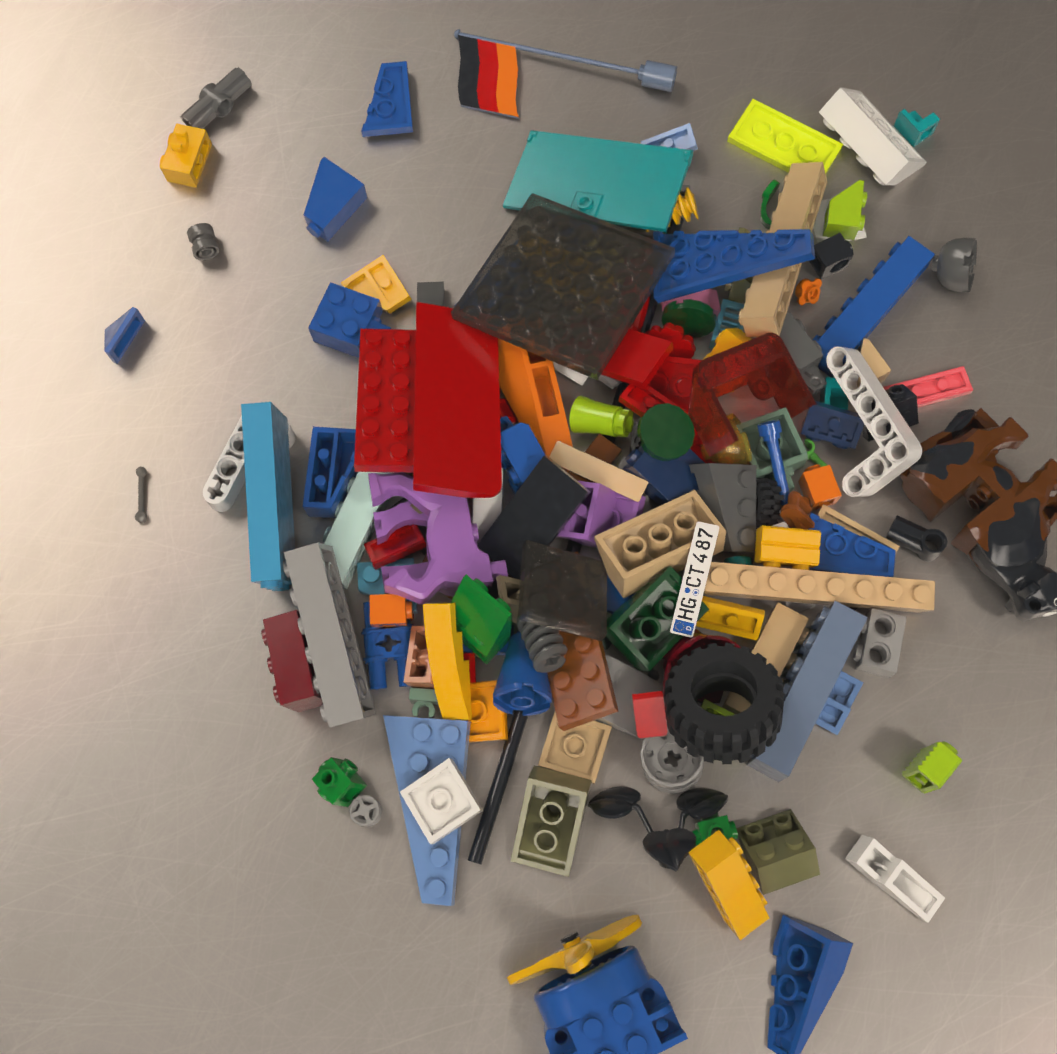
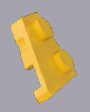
M384 255L341 282L343 287L379 299L382 310L389 314L412 300Z

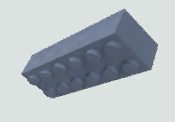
M834 601L829 608L824 606L821 612H818L810 627L815 631H811L808 638L804 640L798 650V653L802 655L801 658H797L785 676L789 682L783 685V693L785 695L780 732L777 733L774 743L769 747H765L764 753L758 757H755L753 754L750 755L747 766L778 783L790 776L868 617L837 601Z

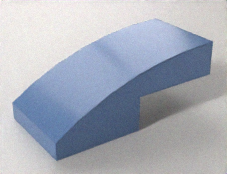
M841 671L815 724L838 735L864 682Z

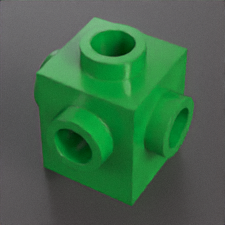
M331 757L320 765L318 773L312 778V781L319 788L317 790L318 794L324 800L337 806L348 807L367 786L358 775L357 766L346 758L342 760Z
M718 812L695 823L696 830L692 831L696 836V846L710 837L712 830H720L727 839L731 837L738 839L734 821H729L727 815L719 817Z

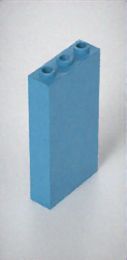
M272 402L241 404L251 582L260 584V588H266L267 590L287 591L290 590L289 585H292L291 578L286 576L283 569V560H286L284 552L295 549L288 420Z

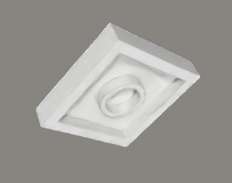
M448 758L400 791L430 844H435L483 811L457 765L451 758Z

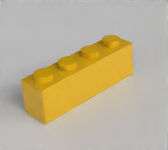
M718 830L689 851V855L722 919L739 940H742L769 919L764 907L768 903L758 890L760 886L750 873L752 869L743 858L742 854L744 852L733 837L727 839Z

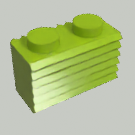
M945 741L936 742L920 749V753L916 754L917 757L913 758L909 766L905 767V771H902V776L925 794L940 789L961 764L962 759L957 756L958 751Z

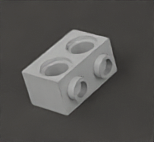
M872 608L865 614L868 618L860 632L862 633L860 643H856L853 651V660H856L855 670L890 678L897 673L907 616ZM875 623H881L885 626L886 635L879 634L875 630ZM870 650H875L880 654L881 663L874 662L870 658Z

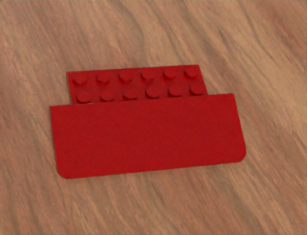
M416 301V330L360 329L354 456L355 472L413 473V491L463 498H492L500 493L502 489L498 324L493 317L483 313Z

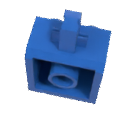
M330 282L308 329L315 343L359 358L360 329H391V327L381 323L380 317L383 310L379 299Z
M504 416L500 419L501 466L504 470H507L510 478L508 483L513 493L516 494L542 457L546 455L528 424L520 422L513 425L509 418Z

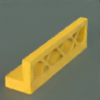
M703 596L702 601L709 610L697 621V627L758 641L765 610Z

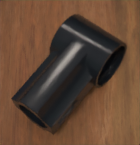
M898 515L895 517L886 535V539L916 552L920 559L927 562L937 559L948 543L946 535L941 530L926 529ZM925 541L935 543L937 550L928 548Z

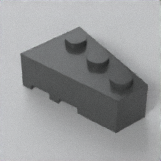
M718 463L689 465L691 473H695L699 490L696 492L726 530L723 551L755 552L757 465Z

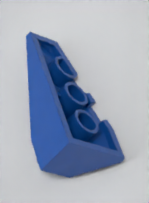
M788 915L782 916L773 944V955L777 956L776 975H772L771 986H775L774 1005L770 1007L767 1048L776 1054H801L845 971L853 946L852 942L827 929Z

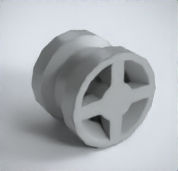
M361 795L352 801L349 813L353 822L363 827H370L380 820L382 808L380 803L373 797Z

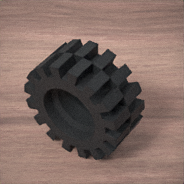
M756 478V529L762 525L773 526L778 524L777 519H781L779 511L784 505H780V501L784 500V496L779 495L782 489L772 479Z

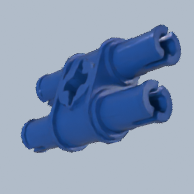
M364 602L365 628L362 629L361 635L364 638L365 658H363V661H365V664H368L370 690L387 688L385 662H388L389 659L397 661L399 687H408L403 681L411 627L414 624H411V619H407L408 626H397L387 629L385 627H372L370 625V602ZM387 637H391L393 641L399 642V644L392 646V651L388 652L387 648L380 646L382 643L387 642Z

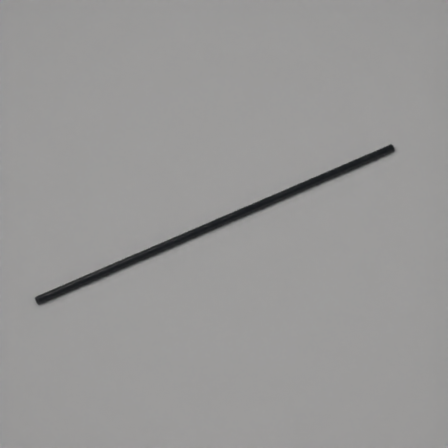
M681 217L679 225H676L674 220L671 219L670 227H668L666 234L681 231L684 219ZM654 274L649 305L640 331L642 333L650 330L658 302L654 299ZM621 382L618 385L612 405L625 409L626 406L618 400L619 396L628 387V383ZM602 435L614 444L616 437ZM569 539L564 557L575 552L580 553L582 544ZM515 710L508 730V740H505L469 853L468 861L482 865L528 719V716H523V711Z

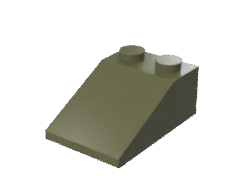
M534 765L527 780L511 862L569 877L592 780Z

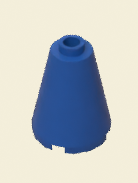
M518 631L510 638L494 689L493 705L498 710L512 715L513 710L523 711V716L541 714L550 709V703H552L553 699L547 672H537L534 669L533 661L530 659L525 642L521 638V632Z

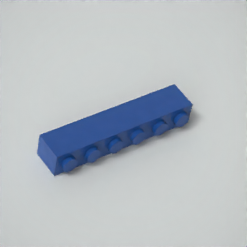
M908 236L902 244L897 242L888 254L890 258L886 262L881 260L873 270V278L871 280L866 278L856 290L859 294L854 299L849 297L840 309L842 313L839 317L832 316L824 327L826 332L822 336L817 334L812 339L818 342L823 353L818 368L829 377L834 376L826 363L828 352L834 347H846L857 350L862 340L872 333L927 269L935 256L933 252L912 237ZM846 355L843 358V365L846 363Z

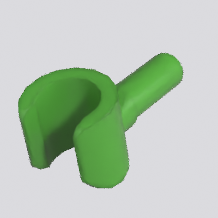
M805 439L804 445L810 450L807 451L808 460L819 464L821 467L827 466L814 452V442L810 439Z

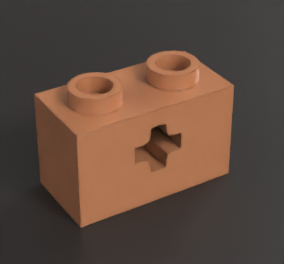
M412 626L403 682L412 688L434 689L429 665L425 626Z

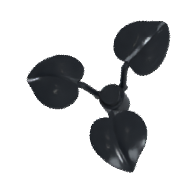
M619 786L606 789L589 801L588 808L590 807L595 814L609 819L624 817L632 809L635 810L648 832L643 839L644 850L658 861L661 867L672 869L676 872L683 863V860L689 855V851L695 848L697 842L695 834L684 829L685 819L689 815L694 819H704L716 814L727 803L728 795L707 788H695L682 793L676 800L677 808L682 810L678 828L665 829L664 831H653L641 806L636 804L640 801L641 794L630 787Z

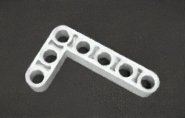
M834 347L827 354V366L880 447L844 476L842 488L851 497L871 496L915 464L921 458L922 447L862 354L853 348ZM846 355V363L843 365V358ZM860 377V379H861V384H860V386H859V388H858V387H857V380H858V378ZM875 399L876 406L875 409L872 410L871 404L872 401ZM888 422H890L891 425L889 433H887L886 426ZM903 445H905L906 454L904 457L901 454V448ZM881 462L884 465V470L882 474L879 470ZM860 479L862 480V488H861V490L859 489V486H858V482H859Z

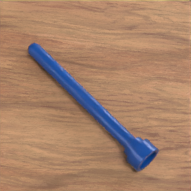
M772 420L758 424L757 428L759 436L763 437L764 442H767L774 478L778 483L777 486H780L782 489L779 495H783L784 500L780 501V505H786L790 492L778 439L781 438L780 432H782L780 420Z

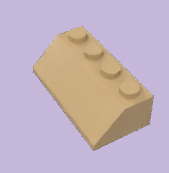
M695 490L594 536L608 577L623 598L638 592L668 566H671L677 573L685 569L698 521L720 527L713 556L724 550L726 530Z

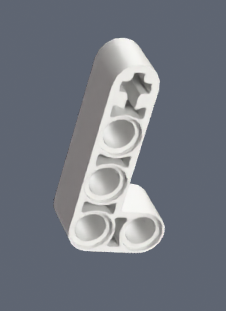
M242 415L203 489V497L212 509L218 512H225L233 506L245 483L244 451H238L240 446L243 445ZM288 422V436L290 448L295 443L296 438L295 433ZM230 468H237L233 475L226 476V472Z

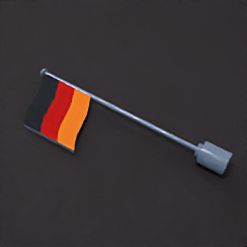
M460 29L454 32V37L459 40L461 57L458 79V94L461 107L519 119L516 107L518 83L516 49L638 74V80L642 81L641 86L672 92L677 75V66L647 60L645 65L641 64L640 69L462 33Z

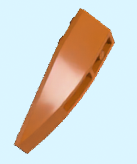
M541 316L515 320L498 331L499 386L518 422L530 426L545 455L549 457L557 441L573 447L557 377Z

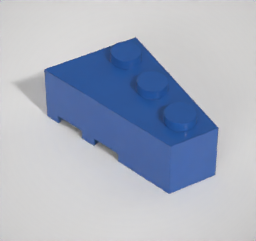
M313 426L302 506L309 517L336 518V508L341 501H345L348 494V483L352 477L356 478L358 473L354 470L356 429Z

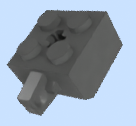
M789 312L786 314L779 337L759 338L758 343L763 348L757 356L782 389L793 390L801 385L810 395H814L827 384L818 368L823 357L822 349L818 342L812 340L805 332L803 323L799 319H795Z

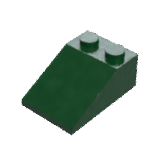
M671 566L664 569L623 603L599 627L638 671H650L683 637L682 635L670 632L683 580ZM703 601L701 602L697 621L709 610Z

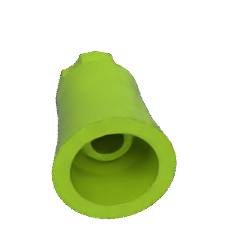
M580 395L572 405L569 423L573 433H600L601 435L613 437H628L632 431L634 419L632 410L595 401Z

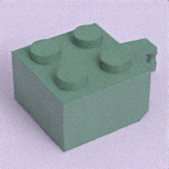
M785 407L735 425L730 440L741 464L757 465L756 478H768L775 481L767 442H764L763 437L759 436L757 425L772 420H780L782 432H780L781 438L778 439L789 492L793 491L795 486L791 476L794 475V471L804 467L808 460V455L787 408Z

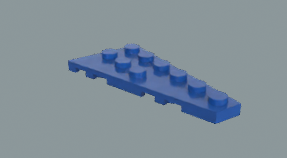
M810 229L777 230L775 233H762L761 230H751L750 233H739L738 230L698 231L696 234H685L683 231L663 234L661 231H653L654 299L661 303L815 259L814 236Z

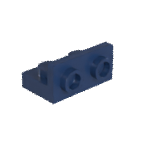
M811 400L806 417L802 422L801 434L813 441L824 440L831 442L834 446L841 449H847L848 447L856 449L864 422L857 412Z

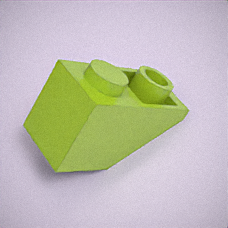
M858 180L830 200L824 217V237H832L841 233L844 239L854 241L857 232L863 230L865 215H861V210L865 207L867 201V192L863 191V180Z

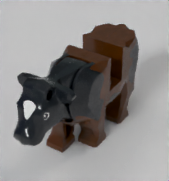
M982 408L977 412L974 409L963 410L957 413L945 430L920 443L922 447L921 458L899 475L902 479L901 487L908 499L924 512L930 522L964 496L967 499L968 505L980 514L964 526L952 540L951 545L964 552L984 575L989 576L1009 594L1010 599L1005 607L1009 611L1014 610V614L1018 619L1025 622L1034 618H1046L1056 615L1057 572L1046 567L1045 563L1047 559V537L1051 532L1050 527L1057 520V494L1049 496L1051 491L1057 490V462L1050 458L1039 470L1031 475L1027 482H1020L1011 470L997 463L995 456L999 453V450L1019 448L1029 437L1028 433L1012 417H1009L999 426Z

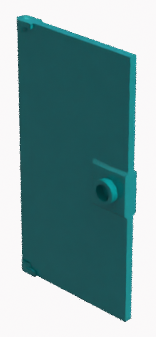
M531 130L503 202V208L566 217L571 220L592 223L600 222L666 232L687 170L693 158V150Z

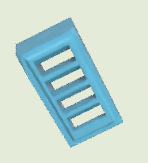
M723 299L709 348H714L716 337L721 331L726 329L722 328L721 325L743 329V325H740V323L725 320L723 317L739 320L738 314L725 310L729 308L740 311L741 308H744V304Z

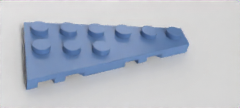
M383 715L421 902L425 904L454 906L461 826L435 844H430L400 791L448 758L453 759L466 780L471 722Z

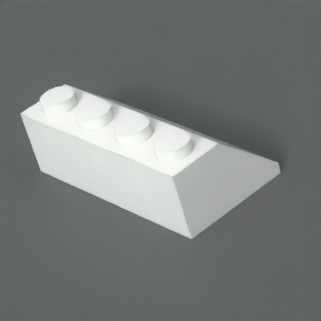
M840 87L819 111L825 118L823 123L830 130L838 132L841 136L839 138L841 143L849 149L852 148L858 154L856 159L863 166H869L874 172V179L883 186L897 185L927 163L861 91Z

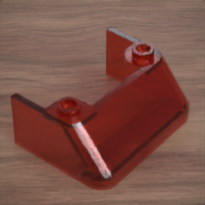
M766 333L706 358L694 367L688 415L710 457L739 440L718 400L720 396L748 385L750 391L757 399L765 401L774 398L779 409L786 407L791 419L816 405L786 345L777 334Z

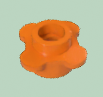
M805 278L797 284L795 295L798 298L797 303L803 306L805 303L815 304L818 301L822 285L821 279L815 278L812 281Z

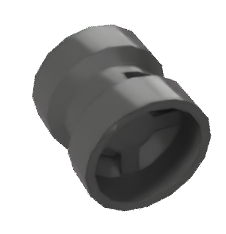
M195 224L187 230L189 242L193 244L191 248L196 259L208 260L218 255V243L213 239L215 234L210 224Z

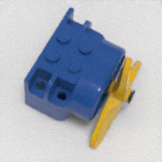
M639 915L624 917L582 938L578 936V932L571 933L561 939L564 948L507 977L509 984L514 985L550 971L567 970V973L548 982L534 994V1001L545 1023L543 1031L550 1054H659L688 1039L677 1020L671 1002L668 1000L663 987L648 973L641 955L635 946H625L613 950L591 961L595 956L614 947L619 941L641 927L642 921Z

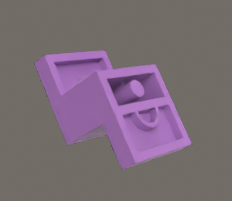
M578 481L590 491V494L557 537L567 538L584 546L597 548L594 536L643 514L646 497L642 496L640 501L636 502L600 483Z

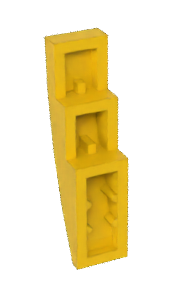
M455 603L423 604L429 665L442 718L448 720H471L469 660L463 659L462 632H457Z

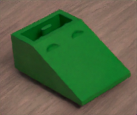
M466 574L451 603H455L457 632H462L463 644L487 665L510 640L511 608L501 598L494 599L487 593L488 588L482 581L477 578L472 580Z

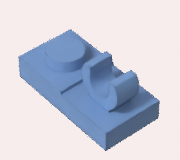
M690 123L641 141V144L688 149L693 150V152L698 150Z

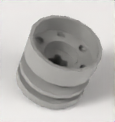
M667 728V735L649 737L643 740L640 752L643 772L649 783L659 791L670 794L682 793L695 786L702 776L704 757L698 755L695 758L688 754L687 746L681 748ZM672 754L675 759L680 758L678 766L674 768L671 764H665L668 762V756Z

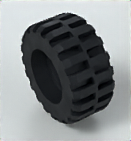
M717 643L708 644L705 649L698 647L692 650L690 656L683 655L677 661V666H673L668 673V680L665 681L664 688L667 728L670 734L675 737V742L681 748L687 746L688 754L695 758L698 755L703 756L704 761L714 763V760L722 761V764H732L733 760H739V763L749 761L752 754L758 757L764 753L765 747H769L774 743L777 733L780 732L782 726L785 694L783 693L782 679L777 676L778 671L771 663L766 665L767 659L761 654L757 653L754 655L752 654V649L744 646L736 648L732 643H725V646H717ZM730 691L744 697L751 706L741 713L721 716L707 712L696 702L711 692Z

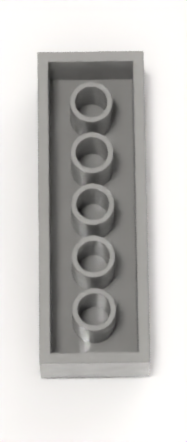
M317 542L284 552L286 560H283V569L286 576L291 578L293 589H290V596L294 606H298L299 609L298 627L301 634L306 636L308 646L305 647V654L309 664L313 663L315 671L313 685L316 692L321 694L323 704L320 705V712L323 721L328 722L330 728L375 715L376 710L333 546Z

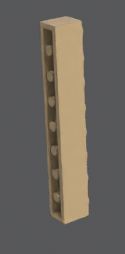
M823 162L791 164L788 175L784 177L783 191L778 195L777 209L772 213L770 230H767L766 233H775L777 230L810 229L812 232L827 185ZM802 263L752 277L751 287L746 291L744 308H741L739 311V323L743 325L746 337L780 336Z
M711 562L703 595L831 605L834 601H837L847 607L922 613L934 610L935 581Z

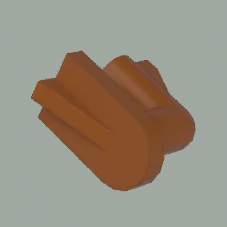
M791 491L788 495L787 504L781 508L780 516L790 528L810 529L814 528L815 525L814 521L808 516L812 511V507L809 505L810 500L807 497L801 496L797 491Z

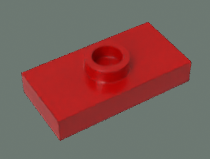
M412 524L396 529L388 540L377 545L376 538L365 543L364 546L374 569L377 570L381 566H386L425 548L426 542L418 525Z

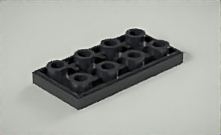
M543 456L477 544V547L488 554L493 561L505 560L508 574L515 579L524 580L590 494V491L551 458Z

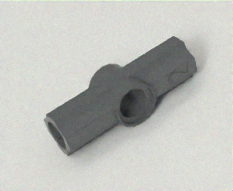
M235 67L216 85L209 83L204 86L200 92L199 100L180 116L186 126L203 129L215 117H225L232 110L233 101L252 86L251 80L242 69Z

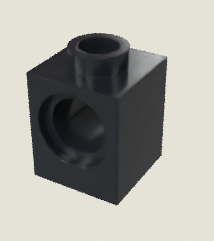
M838 233L815 244V259L809 260L819 278L824 279L849 266L854 255L852 245L843 238L841 233Z

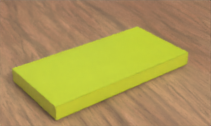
M755 99L751 100L727 139V142L789 173L792 163L823 162L826 174L843 147L842 143Z

